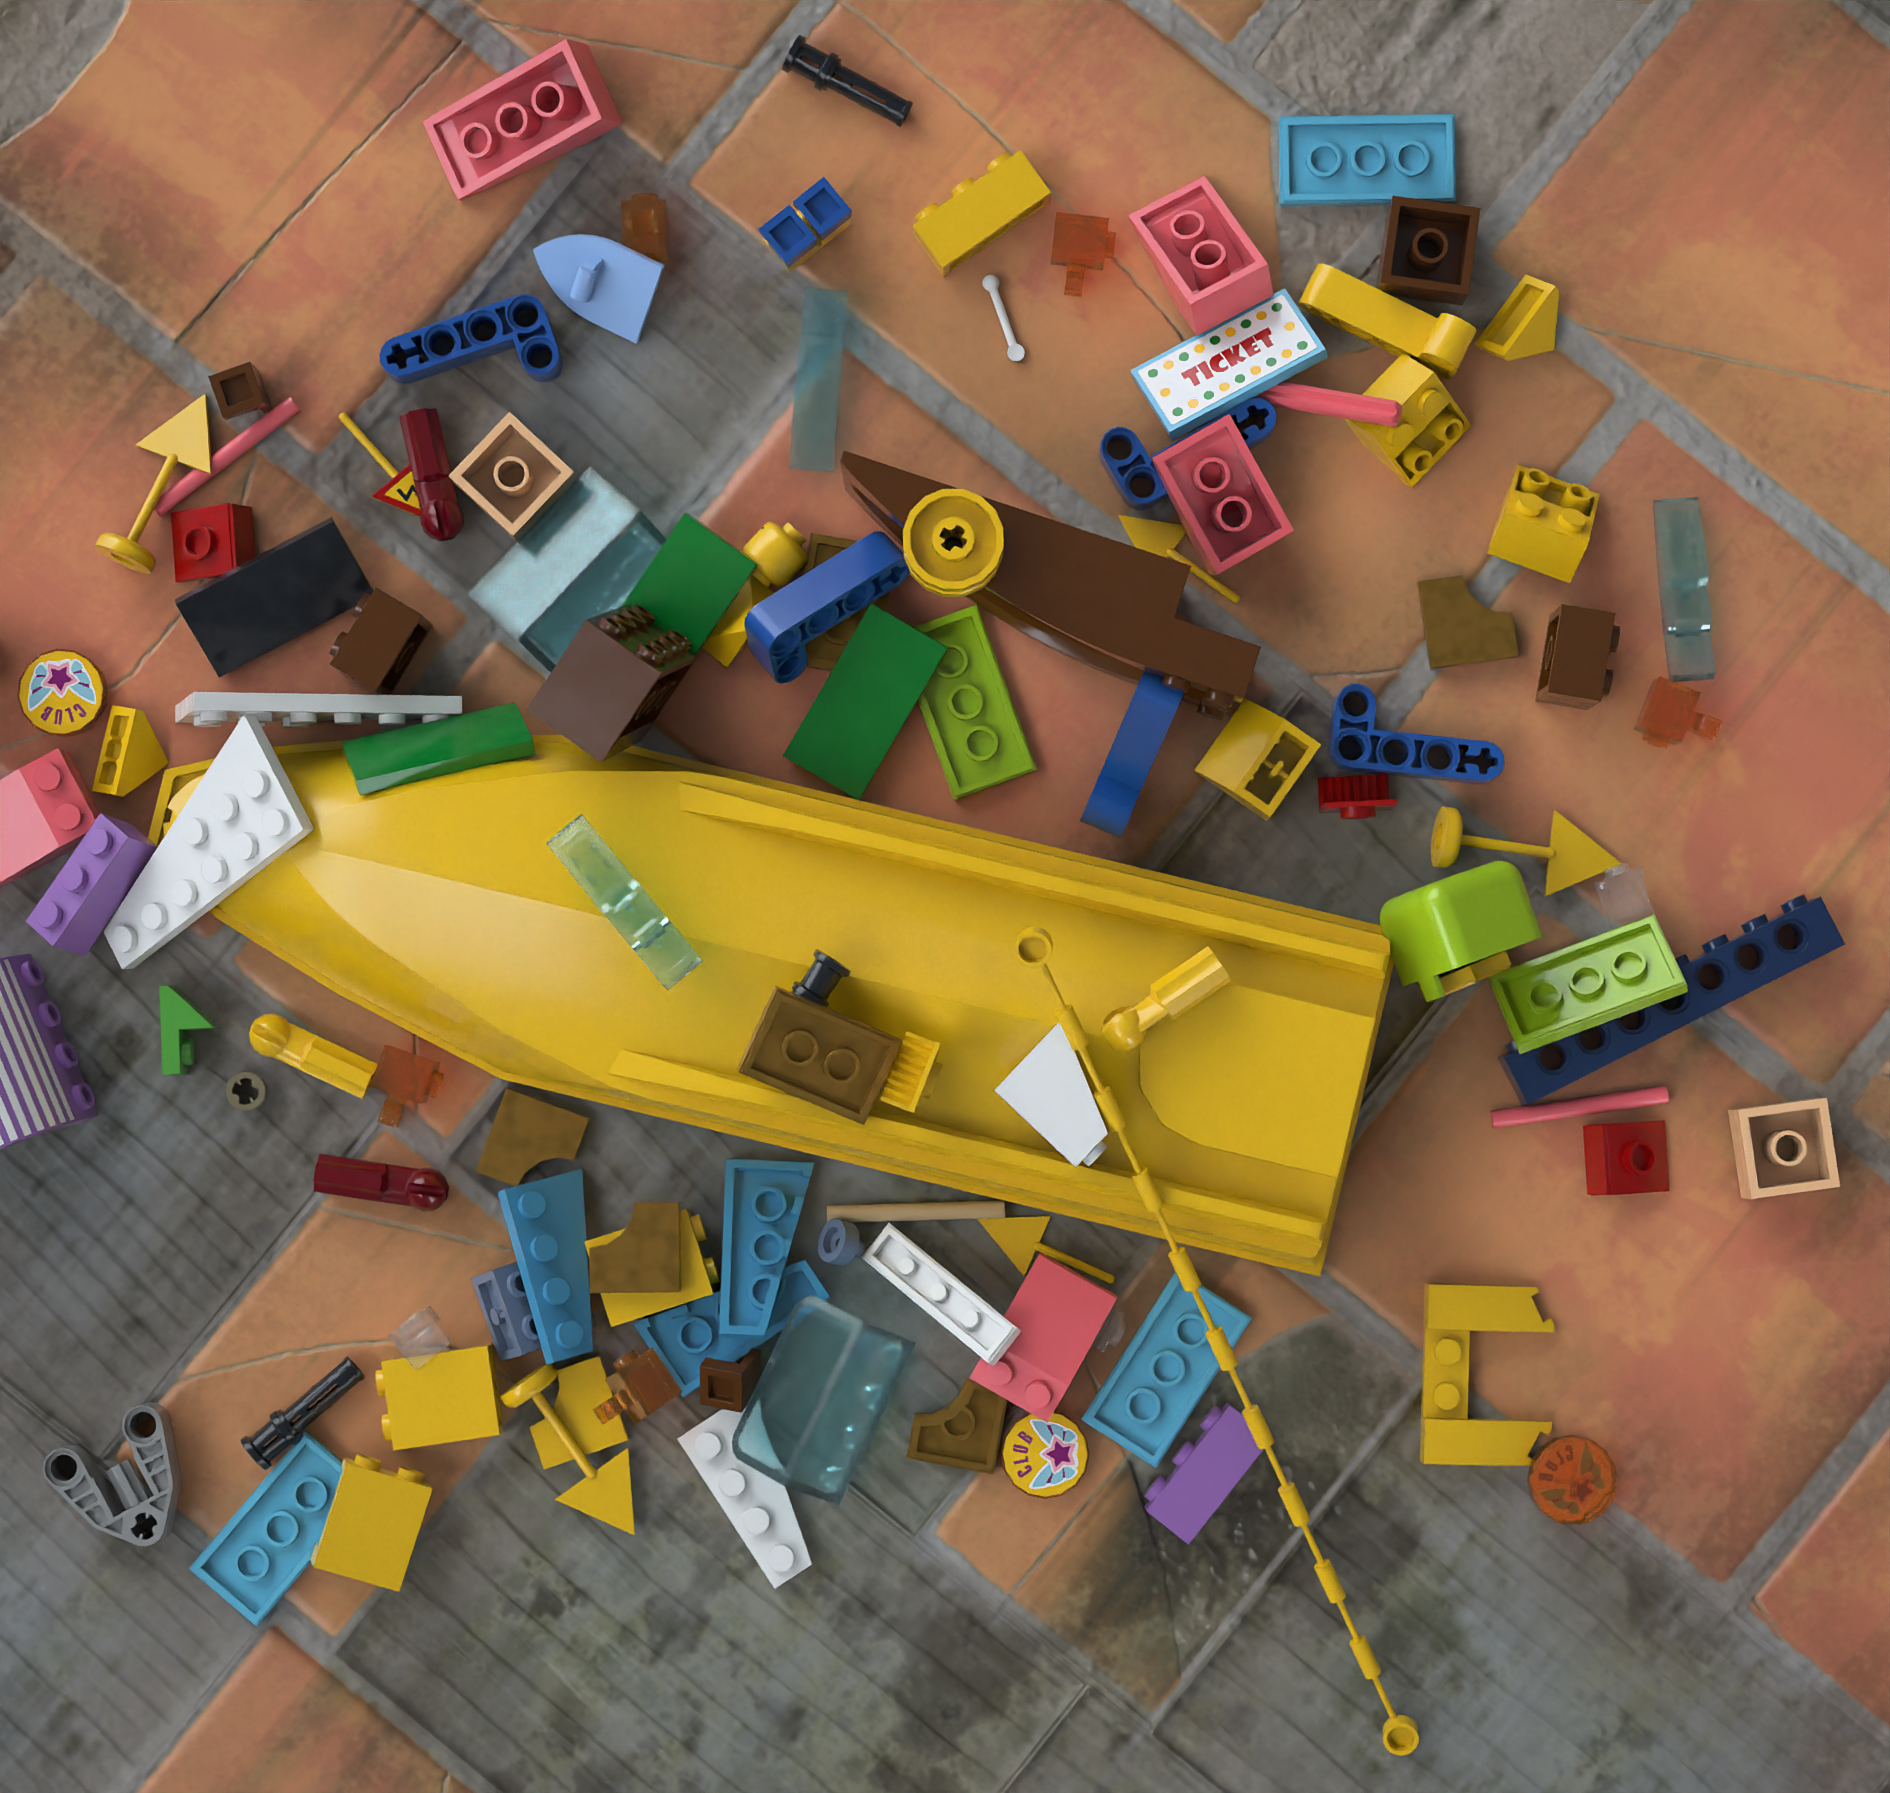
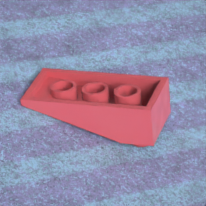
M569 39L559 42L422 121L456 198L460 201L585 145L623 123L588 45Z
M57 748L0 780V888L77 848L101 813L71 754L67 751Z

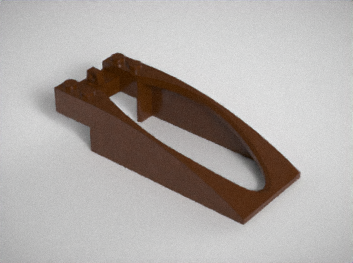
M843 451L840 460L845 490L902 547L903 528L910 511L929 494L941 489H959L847 451ZM983 497L996 510L1003 526V558L996 575L981 590L965 596L966 598L1030 638L1080 663L1135 685H1138L1144 671L1163 677L1162 685L1184 692L1181 701L1198 705L1197 713L1216 720H1222L1224 714L1232 717L1237 703H1241L1245 697L1261 646L1174 618L1191 568L1190 565ZM951 537L945 542V549L951 551L954 546L962 548V543L958 538Z

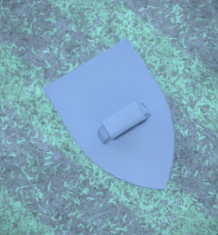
M577 234L557 237L533 249L540 270L549 286L570 309L588 321L635 344L639 342L665 265L620 243L595 235Z

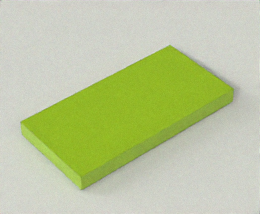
M977 605L916 626V629L948 647L920 695L918 703L954 801L1037 771Z
M1655 914L1488 977L1490 987L1519 1054L1688 992L1687 983Z

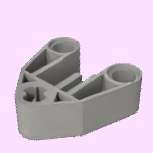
M152 1402L130 1409L123 1418L122 1423L124 1436L134 1453L133 1458L153 1494L152 1497H149L130 1459L106 1471L126 1509L124 1512H122L103 1474L99 1473L86 1449L79 1445L64 1446L53 1450L43 1462L45 1479L95 1529L137 1546L145 1547L161 1541L171 1531L182 1483L169 1413L162 1405ZM142 1412H148L155 1418L156 1430L151 1436L144 1435L138 1429L137 1418ZM62 1455H69L76 1461L77 1472L73 1478H67L59 1471L58 1463ZM143 1513H146V1519L152 1516L156 1519L157 1525L152 1528L154 1535H151V1530L144 1532L141 1529L140 1524L145 1521Z

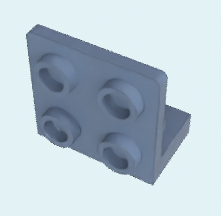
M514 1262L471 1278L500 1362L540 1349L541 1344L518 1263ZM590 1305L591 1326L594 1329L597 1326V1322Z

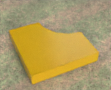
M1503 951L1439 977L1445 996L1510 968L1511 962L1506 951ZM1418 986L1419 989H1420V991H1421V994H1422L1424 1000H1426L1425 997H1424V994H1423V992H1422L1421 987Z
M601 1355L557 1370L559 1391L552 1409L585 1455L629 1440ZM546 1418L529 1427L544 1470L574 1459Z

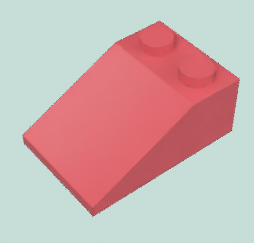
M1205 176L1128 215L1132 227L1172 300L1196 335L1274 296L1268 263Z
M1230 414L1151 458L1184 530L1209 575L1222 573L1294 531Z
M1040 1252L1004 1314V1317L1019 1328L1021 1333L994 1366L990 1365L982 1357H979L970 1379L1048 1423L1118 1296Z

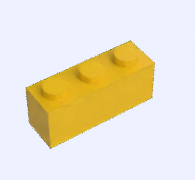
M1021 150L1012 156L1008 152L1001 154L987 166L988 173L976 181L972 177L965 179L951 191L952 198L940 206L936 202L931 203L915 216L917 222L912 225L913 235L942 276L954 270L1050 203V190Z

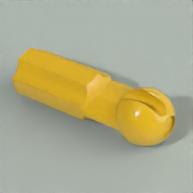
M1207 946L1151 985V995L1135 1006H1119L1112 1009L1104 1017L1101 1027L1102 1035L1110 1047L1115 1050L1128 1052L1135 1049L1145 1040L1147 1029L1164 1017L1175 1020L1229 983L1231 979L1215 954Z
M268 1013L261 1015L254 1020L249 1030L250 1044L260 1055L280 1060L360 1099L366 1097L380 1067V1064L288 1022L287 1019L279 1014Z

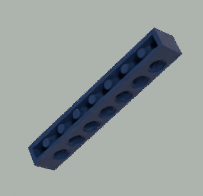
M1802 894L1780 905L1784 913L1768 921L1766 915L1762 914L1741 925L1744 931L1743 934L1731 940L1727 938L1726 934H1723L1701 945L1705 953L1689 960L1687 954H1683L1675 958L1688 988V992L1678 995L1679 1000L1675 1008L1668 1010L1659 1002L1638 1010L1639 1023L1632 1030L1624 1028L1619 1018L1595 1026L1600 1034V1042L1593 1050H1588L1582 1046L1579 1040V1033L1549 1043L1555 1046L1561 1055L1559 1065L1553 1070L1546 1069L1540 1062L1539 1055L1544 1046L1519 1054L1514 1040L1504 1045L1508 1053L1498 1057V1060L1521 1105H1529L1845 945L1821 896L1807 900L1805 894ZM1783 925L1791 927L1796 933V943L1790 950L1783 948L1777 940L1778 930ZM1743 945L1752 947L1757 954L1756 965L1751 970L1743 968L1738 962V951ZM1704 965L1713 967L1718 975V982L1711 990L1702 987L1698 980L1699 970Z

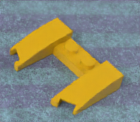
M1425 1283L1420 1462L1423 1464L1532 1466L1534 1460L1527 1456L1540 1432L1549 1435L1552 1430V1421L1468 1418L1470 1331L1555 1332V1325L1552 1319L1548 1318L1542 1321L1531 1297L1539 1293L1537 1287Z

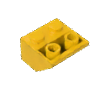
M1404 353L1362 394L1395 400L1401 404L1403 412L1400 423L1392 427L1344 418L1360 442L1410 488L1472 426L1435 372Z
M1517 464L1494 525L1487 554L1571 583L1589 543L1600 494L1590 491L1583 485L1570 484L1548 476L1542 470L1529 469Z
M1245 698L1194 771L1267 821L1321 744L1286 719Z

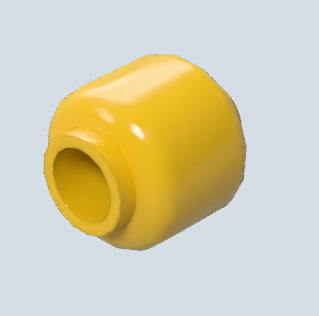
M767 522L745 544L743 553L758 564L753 575L767 588L772 583L780 587L786 585L808 561L807 553L801 547L807 539L789 522L783 527L775 522Z

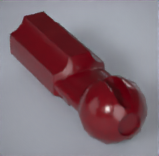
M422 408L409 411L404 415H400L399 420L421 511V526L430 538L438 541H448L455 538L461 532L464 525V514L458 504L454 483L449 477L451 469L436 408Z
M321 1153L315 1166L313 1178V1192L410 1206L423 1212L434 1211L440 1208L447 1200L449 1185L445 1176L439 1170L433 1168L418 1169Z

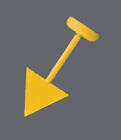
M206 394L136 444L139 448L167 459L128 537L125 538L114 533H104L98 538L94 547L104 556L143 574L152 573L156 564L155 557L149 550L139 545L138 541L177 462L212 475Z
M1445 806L1440 808L1436 816L1431 838L1430 853L1431 862L1434 867H1451L1457 859L1461 845L1548 858L1544 897L1622 864L1556 810L1553 811L1549 847L1463 835V821L1459 810Z
M544 1363L508 1388L499 1398L509 1408H515L532 1398L586 1475L584 1479L559 1495L555 1500L635 1535L628 1448L595 1470L540 1392L551 1384L557 1376L555 1366L552 1363L548 1365Z

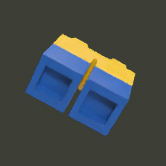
M825 177L821 178L793 201V206L798 210L797 212L788 205L758 229L764 237L762 240L790 273L851 224L852 210Z

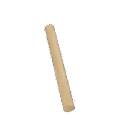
M1004 1200L827 1205V1222L831 1219H840L852 1223L1005 1218Z

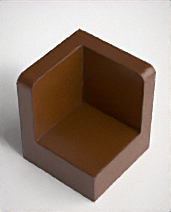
M251 362L208 376L222 417L225 420L260 409L264 414L272 410L259 370Z
M751 1348L740 1364L706 1357L700 1365V1405L742 1413L761 1388L760 1349Z

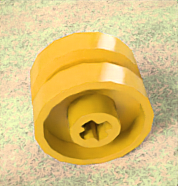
M941 489L925 496L910 511L903 528L904 559L911 576L925 590L943 597H964L981 590L996 575L1003 558V526L996 510L982 496L965 489ZM951 537L958 538L962 543V548L954 546L951 551L945 549V542Z

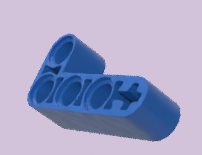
M529 294L517 295L394 337L386 341L379 355L380 363L390 378L402 384L413 383L512 348H516L525 371L535 381L550 382L557 378L563 366L562 355L549 317L540 300ZM528 308L535 309L538 312V319L535 324L530 327H521L516 324V318L520 311ZM488 322L496 325V334L492 339L484 342L475 339L474 334L479 325ZM441 337H451L455 340L454 349L451 353L445 356L433 353L434 344ZM422 344V349L429 361L424 362L420 357L421 352L417 348L418 345ZM542 349L549 350L553 357L547 367L537 369L530 365V359L534 352ZM400 352H405L409 357L406 360L407 367L404 369H400L396 364L398 362L397 354Z
M1263 398L1246 400L1149 457L1132 430L1125 427H1115L1104 434L1099 447V458L1123 501L1135 510H1146L1169 498L1151 458L1230 414L1239 429L1245 425L1251 412L1253 416L1259 417L1263 415L1265 419L1261 430L1256 425H1251L1242 431L1241 435L1250 450L1270 436L1276 424L1277 414L1272 404ZM1122 440L1130 446L1131 455L1127 459L1116 460L1108 454L1107 446L1112 441ZM1136 478H1146L1152 483L1154 492L1149 497L1139 498L1131 492L1130 482Z
M882 531L873 532L759 602L748 612L744 622L750 651L777 683L785 684L793 681L806 668L808 662L805 648L806 643L904 582L909 576L910 571L905 562L903 552L886 533Z
M1146 671L1141 676L1080 819L1081 822L1120 839L1184 692L1162 685L1163 677Z
M1359 683L1350 684L1344 687L1334 698L1328 755L1332 764L1338 769L1468 784H1485L1496 778L1503 770L1505 762L1501 749L1488 741L1375 730L1376 698L1372 690L1365 685ZM1349 694L1360 696L1365 702L1366 709L1364 714L1354 717L1346 713L1343 708L1344 697ZM1343 738L1355 739L1361 747L1360 757L1353 761L1344 759L1338 749L1340 740ZM1394 742L1403 748L1405 758L1402 764L1392 765L1385 761L1382 750L1386 743ZM1431 747H1439L1446 751L1449 762L1445 769L1437 770L1429 765L1427 752ZM1459 749L1464 750L1461 759L1471 760L1479 756L1481 752L1485 753L1484 758L1486 761L1492 762V767L1487 768L1481 774L1479 773L1478 765L1465 763L1460 767V772H1456L1460 761Z

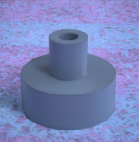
M840 1219L828 1221L822 1228L818 1239L820 1258L825 1262L839 1266L847 1265L854 1256H861L865 1248L864 1241L859 1239V1231L856 1225Z

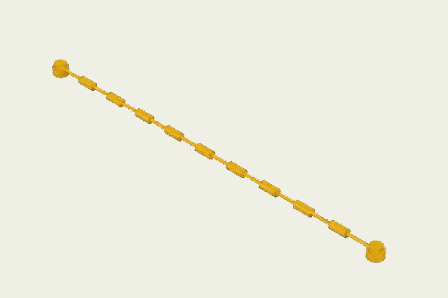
M1036 926L1027 927L1016 938L1014 945L1015 956L1022 965L1030 968L1040 967L1059 1007L1055 1012L1072 1050H1079L1097 1088L1093 1096L1110 1132L1117 1131L1135 1170L1131 1174L1135 1186L1147 1211L1154 1212L1172 1249L1168 1254L1184 1291L1192 1292L1209 1328L1205 1336L1221 1370L1229 1371L1245 1406L1242 1415L1258 1449H1265L1282 1485L1278 1488L1281 1499L1294 1526H1301L1317 1560L1314 1569L1330 1603H1337L1353 1637L1349 1644L1365 1678L1373 1680L1390 1718L1384 1723L1382 1730L1383 1744L1392 1754L1400 1756L1410 1754L1417 1748L1419 1743L1418 1726L1412 1718L1406 1715H1396L1378 1677L1382 1671L1366 1636L1358 1635L1345 1607L1343 1599L1346 1597V1593L1330 1559H1323L1307 1525L1311 1518L1294 1482H1287L1271 1448L1275 1441L1259 1406L1251 1405L1234 1367L1238 1365V1361L1221 1326L1215 1327L1198 1291L1202 1284L1185 1247L1178 1248L1161 1211V1208L1164 1206L1161 1195L1148 1168H1141L1123 1130L1127 1122L1110 1086L1103 1087L1085 1046L1089 1044V1041L1073 1006L1065 1005L1047 967L1046 962L1050 959L1053 948L1052 938L1043 928Z

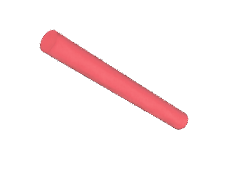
M289 396L211 456L212 475L193 469L161 494L154 510L160 517L297 414L300 411L298 406Z
M1666 1086L1494 1110L1490 1111L1492 1128H1500L1669 1103V1094Z

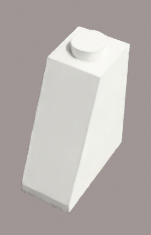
M1057 1023L994 1091L1074 1167H1077L1082 1161L1089 1167L1107 1148V1145L1101 1140L1108 1132L1076 1054L1072 1050L1061 1025Z

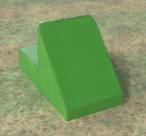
M169 985L159 986L162 1075H188V1065H194L195 1047L193 1039H187V1030L221 1028L177 987Z

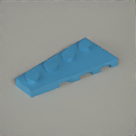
M582 1169L497 1192L546 1365L592 1352L588 1257L584 1243L587 1240Z

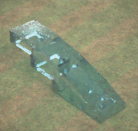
M804 288L789 468L833 472L849 290Z
M1694 497L1654 500L1653 511L1658 586L1669 682L1714 679L1716 669L1710 635L1713 625L1707 588L1710 575L1699 499Z
M582 814L546 843L595 905L604 913L629 946L638 954L667 990L703 962Z

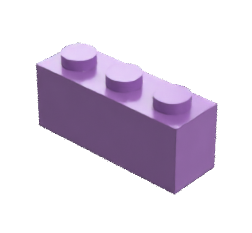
M100 813L26 922L53 947L85 956L121 905L158 847L132 824Z
M1227 1402L1222 1409L1215 1405L1208 1412L1199 1425L1204 1432L1194 1444L1187 1440L1172 1459V1462L1177 1466L1167 1479L1160 1475L1144 1495L1149 1500L1145 1505L1146 1511L1188 1545L1264 1450L1258 1449L1243 1415Z

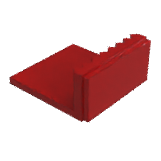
M225 503L171 513L175 582L181 583L218 577L255 558L252 507Z
M1388 774L1317 778L1319 813L1340 812V819H1367L1376 817V811L1390 810L1397 805V799H1390Z
M1665 1120L1583 1126L1587 1195H1623L1669 1191Z

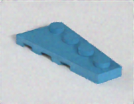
M726 1159L719 1337L764 1339L815 1162Z
M802 1260L784 1267L764 1339L719 1337L720 1291L633 1323V1325L683 1398L700 1387V1365L706 1357L735 1363L747 1355L751 1348H757L831 1296L807 1260Z

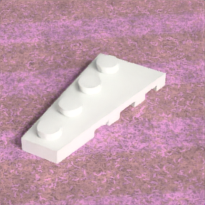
M754 1396L742 1413L721 1409L678 1437L677 1440L775 1589L812 1565L813 1562L786 1489L781 1469L777 1463L766 1426L760 1414L756 1397Z

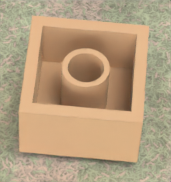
M510 411L449 475L453 483L518 544L579 481L574 471Z
M1812 1098L1728 1110L1741 1198L1756 1199L1840 1187L1827 1098Z

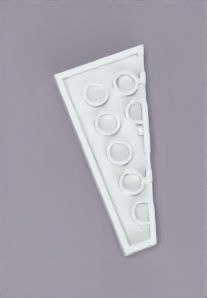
M193 692L175 706V723H193L195 727H219L222 722L239 723L244 714H255L261 727H265V723L273 721H283V728H308L309 724L327 720H334V724L342 725L361 724V720H379L380 725H404L405 719H422L423 723L461 715L462 696Z
M255 714L243 715L103 932L122 969H134L314 830Z

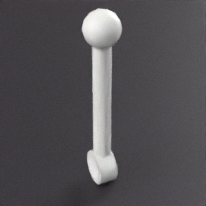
M987 275L984 277L982 285L985 290L990 292L1009 345L1007 357L1012 362H1020L1024 358L1025 351L1021 345L1017 344L998 291L999 279L995 275Z

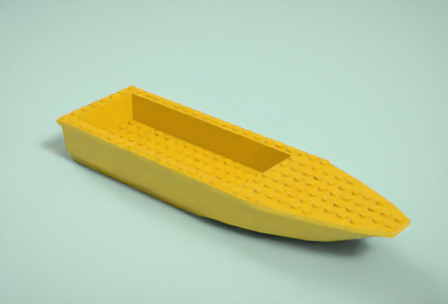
M531 735L535 748L533 756L489 764L398 785L364 795L358 793L344 756L342 741L272 747L314 830L215 905L209 912L223 923L338 995L500 1079L1167 1240L1155 1213L1147 1211L1131 1177V1174L1135 1171L1117 1131L1110 1132L1095 1098L1094 1101L1108 1132L1101 1140L1107 1145V1148L1089 1167L1083 1161L1077 1167H1074L994 1091L1054 1026L1059 1023L1055 1014L1059 1007L1041 968H1030L1022 965L1014 953V945L1018 934L1027 927L1036 926L1046 930L1052 938L1053 948L1050 959L1046 962L1047 967L1065 1005H1072L1089 1041V1044L1085 1046L1103 1087L1110 1086L1127 1122L1123 1130L1141 1168L1147 1167L1164 1202V1206L1161 1208L1162 1214L1175 1241L1306 1274L1321 1276L1394 966L1390 953L1391 940L1383 934L1381 925L631 746L600 762L563 735ZM215 758L164 771L148 839L157 847ZM1208 946L1228 973L1231 981L1175 1020L1164 1017L1147 1029L1145 1040L1137 1048L1128 1052L1111 1048L1102 1035L1101 1027L1104 1017L1112 1009L1119 1006H1135L1151 995V985ZM816 949L829 955L851 971L848 977H842L829 995L827 999L829 1006L827 1008L898 1037L902 1042L908 1031L933 1042L941 1043L935 1062L943 1064L930 1099L921 1096L915 1113L880 1100L894 1062L864 1125L738 1072L737 1067L775 985L791 992L794 982H800L815 960L813 953ZM1075 1050L1074 1052L1093 1096L1097 1088L1079 1050Z

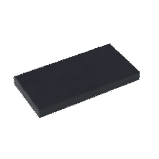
M331 517L175 599V604L220 678L355 607L365 593L372 594L373 588L334 519Z

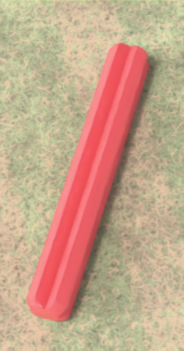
M1281 382L1253 397L1263 398L1276 407L1392 427L1400 423L1403 412L1402 405L1395 400L1289 382Z

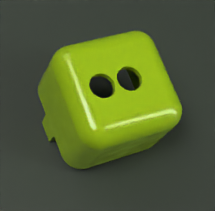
M1501 860L1481 865L1393 897L1383 905L1379 915L1383 934L1391 940L1390 953L1402 986L1419 982L1426 1002L1445 996L1438 974L1544 937L1519 870L1513 864Z

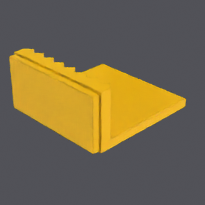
M907 1031L880 1100L915 1113L921 1096L930 1099L943 1064L935 1062L941 1043L933 1042Z

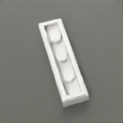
M890 1223L887 1224L861 1257L992 1366L998 1362L1021 1333L1019 1328Z

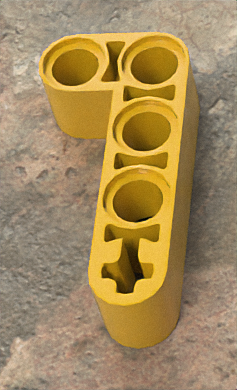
M1322 263L1317 264L1298 302V305L1306 312L1397 357L1404 353L1434 371L1438 377L1449 380L1457 372L1477 332L1474 326L1459 317L1448 313H1441L1436 318L1347 273Z

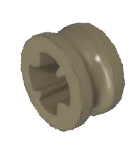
M243 1071L233 1075L226 1086L228 1102L240 1111H251L258 1108L267 1096V1085L264 1079L252 1071ZM243 1078L251 1079L252 1087L259 1089L257 1099L251 1097L250 1104L242 1103L241 1095L235 1093L236 1083L239 1085L244 1084Z

